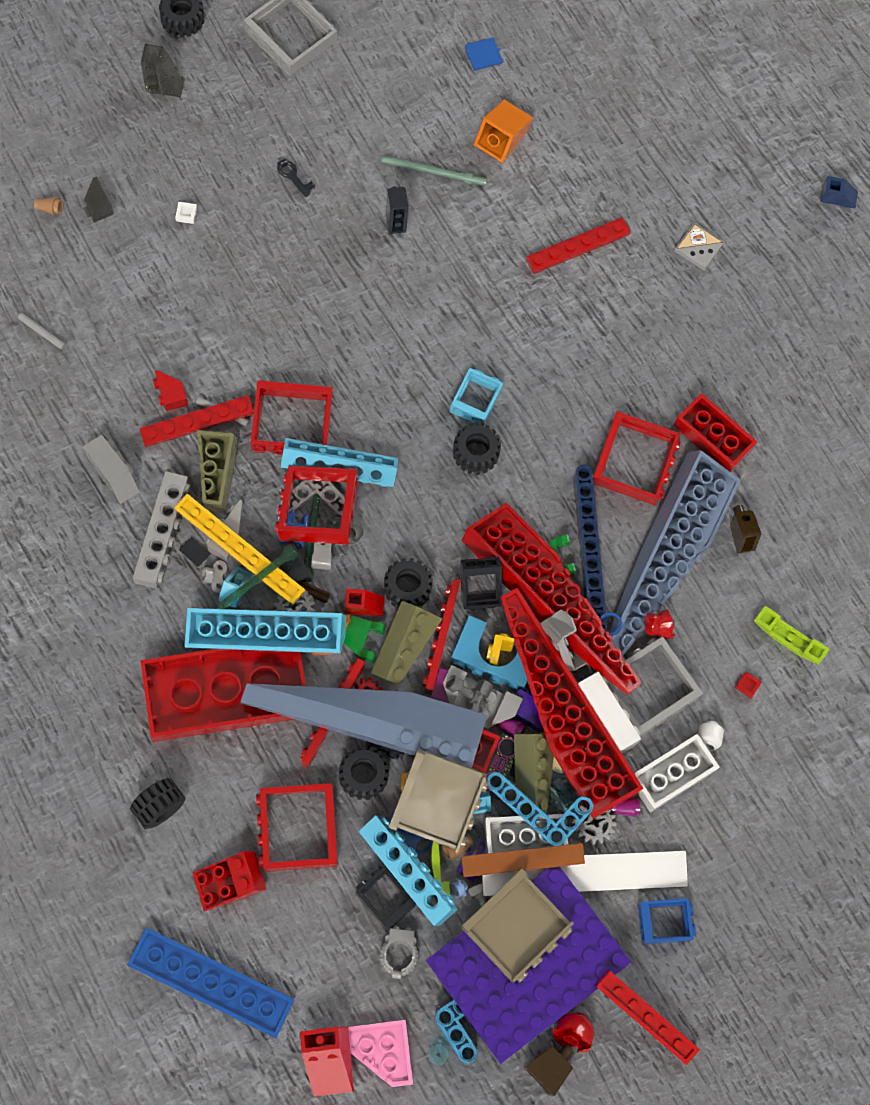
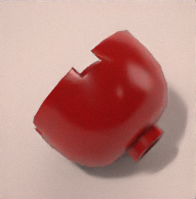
M580 1012L563 1015L557 1020L552 1031L554 1033L553 1038L561 1046L567 1044L570 1048L571 1046L578 1048L577 1052L580 1053L588 1052L591 1049L595 1035L592 1023L587 1019L586 1015Z

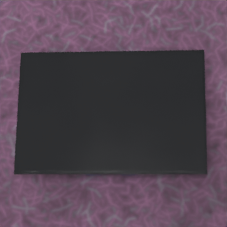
M192 537L179 549L197 567L211 555Z

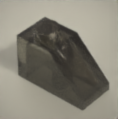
M96 176L92 179L84 198L86 206L83 207L86 216L91 217L94 223L114 215L112 205Z

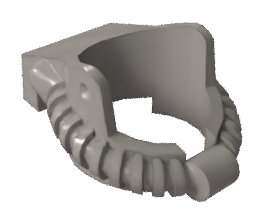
M393 926L392 929L390 928L389 934L385 936L386 943H383L379 960L385 972H388L389 975L391 974L392 978L401 979V976L408 975L417 965L419 957L417 947H415L417 939L414 937V931L411 928L400 930V927ZM395 944H403L408 947L412 956L410 964L401 971L393 970L386 960L387 950Z

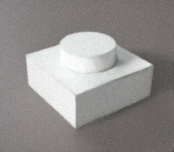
M178 202L176 221L194 224L197 204Z

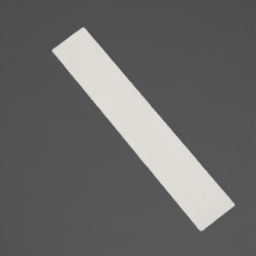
M686 851L584 855L585 864L561 866V869L578 891L688 886ZM548 868L524 871L528 874L529 880L532 881ZM519 871L483 875V895L494 896Z

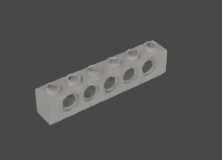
M165 471L133 575L135 584L157 589L159 583L162 584L165 573L162 571L164 565L167 566L169 563L170 554H168L170 547L173 548L175 537L173 535L175 530L179 529L181 519H178L180 514L174 508L186 494L189 495L191 489L187 476ZM173 492L179 494L175 498L169 497V495ZM166 510L173 511L171 515H164ZM162 527L168 528V531L165 533L158 532ZM156 545L163 546L160 551L153 550ZM150 563L157 564V567L154 569L147 568Z

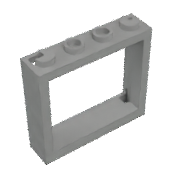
M270 0L243 20L244 31L289 76L337 42L338 31L334 28V25L330 24L325 16L318 12L313 4L307 0ZM290 2L325 35V37L294 60L258 26Z
M663 636L658 640L656 637L646 643L647 647L642 650L638 648L631 653L630 658L627 660L623 659L632 665L659 647L691 693L640 726L608 681L610 691L617 695L619 705L629 714V721L638 728L640 737L703 695V692Z

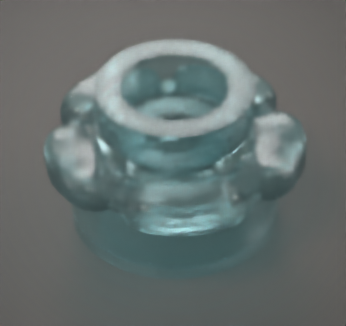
M436 1044L435 1047L432 1046L428 1052L430 1055L429 1060L433 1064L443 1065L449 1057L448 1050L442 1044Z

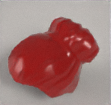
M668 609L656 614L647 613L644 618L646 634L657 635L660 638L663 636L664 639L675 637L673 633V619Z

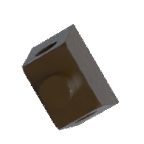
M737 505L733 507L734 515L730 523L736 552L738 554L755 551L762 534L752 510L745 511L743 505Z
M567 1044L559 1052L555 1048L550 1047L525 1065L524 1069L553 1097L573 1069L567 1061L575 1052Z

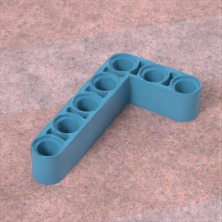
M494 772L487 777L489 781L488 787L553 846L562 845L587 818L594 807L593 801L590 798L580 797L556 823L503 774ZM494 776H499L502 780L499 787H494L491 783ZM510 789L515 790L517 793L514 801H510L506 797V793ZM581 800L589 802L590 808L588 811L582 812L579 809L578 805ZM524 803H529L532 806V811L529 815H525L521 810ZM568 815L576 818L575 826L569 827L566 825L565 819ZM539 817H544L547 820V826L543 829L537 826L536 822ZM554 831L562 833L563 838L560 842L553 841L552 833Z
M453 1000L437 1011L435 1022L458 1059L464 1064H469L476 1059L477 1049L459 1022V1019L465 1015L457 1009L456 1003ZM442 1012L448 1013L450 1016L449 1023H442L439 1020V1014ZM458 1030L461 1033V1040L458 1042L453 1041L450 1037L451 1031ZM464 1048L472 1050L473 1056L470 1060L463 1058L462 1050Z

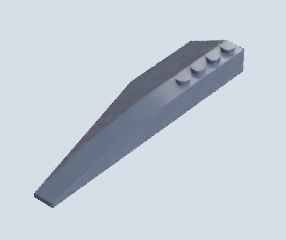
M701 450L687 452L647 536L616 612L622 620V628L618 634L611 636L612 643L616 648L620 649L622 656L633 644L638 633L645 629L644 618L647 613H657V609L664 605L679 586L680 580L684 575L690 572L692 565L702 557L703 551L712 544L741 480ZM616 617L609 633L615 632L619 627V620Z
M247 683L241 699V703L407 754L415 756L419 748L472 768L487 715L416 693Z

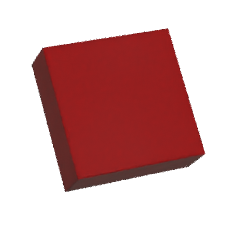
M746 671L735 686V689L751 699L762 682Z

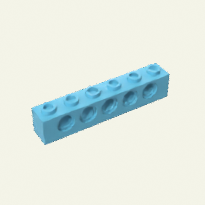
M286 438L281 467L288 469V466L357 469L359 481L378 484L384 487H393L398 458Z
M376 815L359 833L434 926L442 925L458 910L455 906L454 898L446 894L442 889L443 885L441 882L430 875L428 866L423 862L421 863L417 858L416 851L405 844L403 835L389 828L391 820L386 816ZM384 832L387 834V841L385 843L382 841ZM396 848H398L400 851V856L398 858H396L394 855V851ZM409 863L413 868L411 874L407 872V865ZM421 879H423L425 882V888L423 890L419 886V882ZM434 895H436L438 898V903L436 906L432 903V897Z

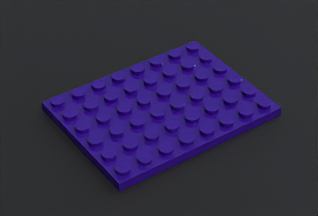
M561 867L548 868L531 882L569 922L574 923L570 927L573 931L565 939L560 937L556 941L558 946L551 953L546 951L541 955L543 960L535 968L531 965L526 970L528 975L520 983L517 980L512 983L465 932H462L425 960L499 1064L507 1060L596 991L598 988L595 986V983L608 969L616 975L632 963Z

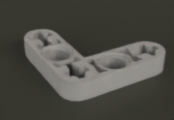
M304 480L292 490L291 502L294 500L293 495L296 500L292 503V508H289V511L294 509L295 513L317 495L336 516L341 517L343 511L339 512V506L336 502L338 501V504L343 507L345 497L331 482L321 481V485L324 487L321 491V486L318 483L314 485V481ZM305 489L309 494L307 497L301 498L298 496V491ZM327 491L335 493V497L331 500L326 499L324 495Z

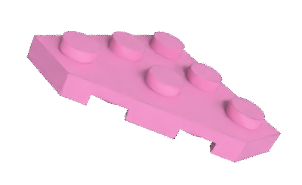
M406 1020L348 1027L350 1052L354 1057L391 1087L413 1084Z

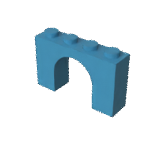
M469 615L450 662L459 669L466 668L471 670V673L476 676H486L495 684L503 683L512 691L518 692L519 689L523 690L527 678L518 652L513 661L505 666H492L486 663L479 653V643L487 622Z

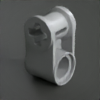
M314 543L311 569L331 570L332 544L325 543V545H321V543Z

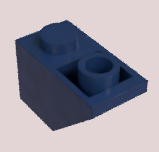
M827 176L822 186L820 202L855 209L858 191L845 179Z

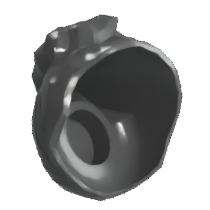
M342 516L329 518L326 522V528L340 529ZM353 516L349 544L358 543L363 538L361 522L355 516Z

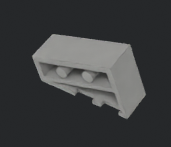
M100 435L83 446L88 459L99 475L107 482L108 488L113 490L119 504L139 493L131 475L134 473L128 463H123L124 458L119 451H114L115 447L110 440L106 441Z

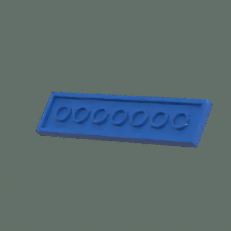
M147 927L127 964L128 967L274 1038H277L295 999Z

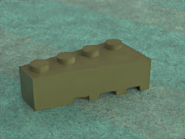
M197 430L203 504L208 511L226 513L238 441L233 433Z
M402 601L371 673L399 685L442 618Z
M514 734L515 786L547 814L554 756L550 751L545 734ZM524 803L521 810L525 815H529L532 811V806L529 803Z

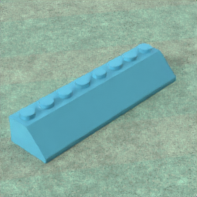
M187 608L185 648L341 653L346 634L347 616L342 613Z

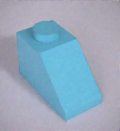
M236 566L225 579L218 601L226 606L236 608L242 601L254 574L247 569Z

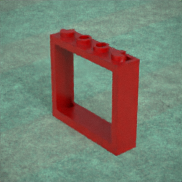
M257 380L250 442L251 450L257 453H265L267 451L283 455L285 443L258 440L263 395L326 401L322 445L328 444L332 387Z
M616 411L593 476V483L655 505L658 500L661 501L665 490L662 489L663 483L667 484L670 473H667L669 467L672 468L676 457L673 454L680 447L681 441L678 440L680 433ZM619 425L670 443L653 494L602 476Z
M288 466V472L284 474L285 489L281 490L282 505L278 507L280 519L276 521L275 532H278L280 541L349 545L359 481L357 469ZM294 480L347 482L340 529L286 526Z
M332 783L260 788V794H256V804L261 806V814H257V824L262 827V834H258V845L263 847V854L259 855V865L264 867V872L337 867ZM325 792L328 858L270 862L266 796Z

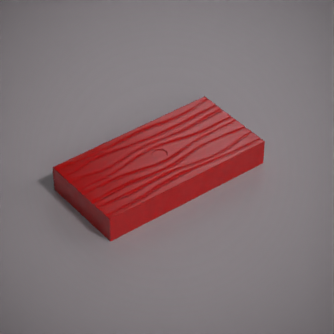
M210 649L140 660L152 742L295 720L243 704L241 699L247 683L306 687L301 652Z

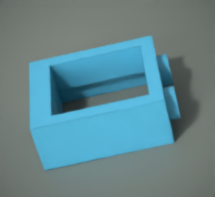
M469 368L451 404L450 412L477 425L482 423V426H484L502 391L503 383L498 378L489 377L478 369ZM470 381L494 391L485 412L460 402Z

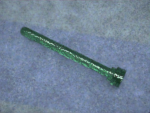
M318 494L313 496L309 527H317L320 496ZM312 542L306 543L304 564L311 577L304 580V582L313 581L314 572H312L311 562L314 543Z
M288 544L283 548L284 551L281 552V556L221 601L219 608L225 609L284 562L293 561L299 557L294 548Z

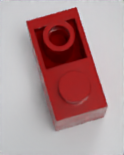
M158 370L154 371L156 378L153 379L155 389L160 390L161 395H158L160 405L165 406L166 412L188 406L182 382Z
M346 588L345 614L383 616L384 596L367 590Z

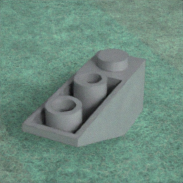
M241 500L231 506L228 512L229 516L226 520L222 519L221 521L239 536L243 513V503ZM208 539V552L228 563L232 556L213 540Z

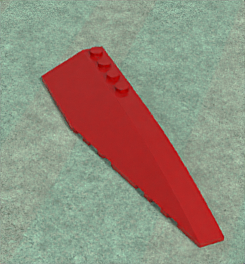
M507 502L467 528L461 541L478 558L499 557L502 566V583L510 591L518 588L540 622L548 619L559 610L565 611L573 618L577 631L565 637L569 644L568 648L627 695L642 684L630 664L622 658L620 649L616 648L612 643V637L609 632H605L603 629L602 621L587 598H583L581 595V589L578 584H574L570 578L571 574L568 569H564L559 555Z
M518 588L501 596L500 599L550 751L579 798L588 797L593 801L594 807L590 815L594 819L639 794L644 788ZM581 800L586 809L589 810V802L586 800Z

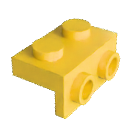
M503 633L495 635L493 644H489L486 660L490 661V665L497 666L500 650L512 651L514 638Z

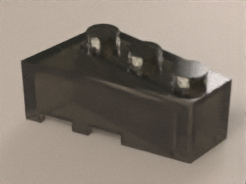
M145 44L141 67L145 90L154 95L161 94L181 98L185 79L178 74V68L172 65V59L163 46Z

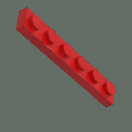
M623 217L530 254L526 256V261L533 274H536L629 236L630 230Z
M246 395L139 429L145 447H150L195 433L197 430L202 431L254 415L249 396Z
M453 579L452 585H447L445 595L449 597L447 603L443 602L441 613L444 614L443 621L439 623L436 629L437 632H440L438 639L434 638L431 649L435 650L434 656L429 657L427 668L430 669L429 676H424L422 684L423 687H426V694L432 695L460 580Z
M357 659L356 663L352 662L347 670V673H349L347 679H342L338 688L353 689L354 683L358 680L365 667V662ZM320 727L318 731L314 730L309 739L311 741L309 748L305 747L300 755L302 766L309 769L329 732L328 729Z
M609 969L595 983L599 990L685 1065L700 1050Z

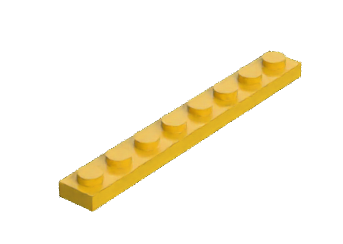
M186 494L175 506L174 509L292 606L305 592L303 587L191 496Z

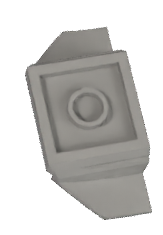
M559 610L540 623L569 671H575L583 667L590 674H593L590 665L572 650L567 649L569 644L565 637L577 631L573 618L568 613Z
M451 665L443 682L449 704L466 709L469 704L466 702V696L458 691L453 693L446 689V682L449 677L456 675L462 680V685L470 690L476 689L478 682L466 677L467 672ZM492 689L489 697L484 698L480 705L483 708L481 713L487 715L483 729L488 730L494 725L514 717L523 698L508 691L506 694Z

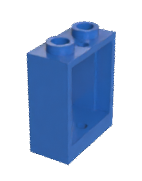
M689 898L644 901L637 904L642 945L690 942L694 939L693 936H696L695 924H692L691 921L693 905L689 903ZM681 906L684 936L653 938L650 908Z

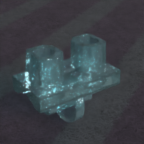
M558 778L550 785L549 797L552 802L548 805L550 808L556 805L558 810H562L564 813L579 798L578 794L571 796L568 792L572 788L568 778L562 780Z

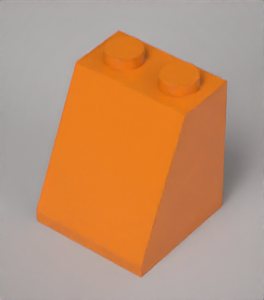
M504 99L484 117L473 145L501 163H504L528 132L533 117Z

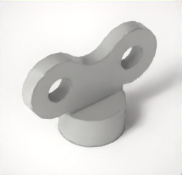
M218 560L213 564L212 568H203L201 580L205 583H212L211 589L214 593L220 594L224 583L222 576L227 571L226 563ZM216 584H219L221 588L218 589L216 587Z

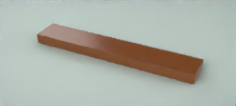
M583 843L461 856L463 877L515 872L521 869L533 870L585 864Z

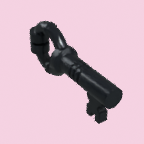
M283 159L277 162L278 173L292 180L304 197H308L310 195L309 189L315 188V185H312V181L308 184H303L297 177L296 165L291 161ZM289 165L293 171H290L288 174L284 173L281 168Z

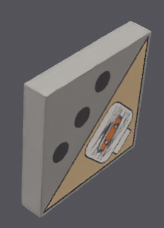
M694 223L674 252L702 270H705L723 246L724 241Z

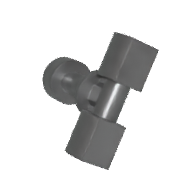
M452 675L447 680L445 687L453 693L458 691L466 696V702L469 703L466 709L481 713L483 708L480 705L484 698L489 697L493 685L486 680H479L476 689L470 690L462 685V680L459 677Z

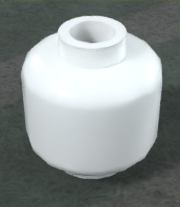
M707 721L701 724L698 729V736L707 749L715 751L721 747L724 734L723 728L715 721Z

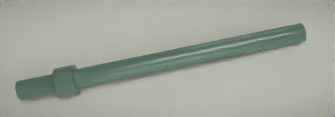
M382 156V163L464 181L466 184L475 183L486 186L487 183L486 178L474 176L472 173L463 174Z

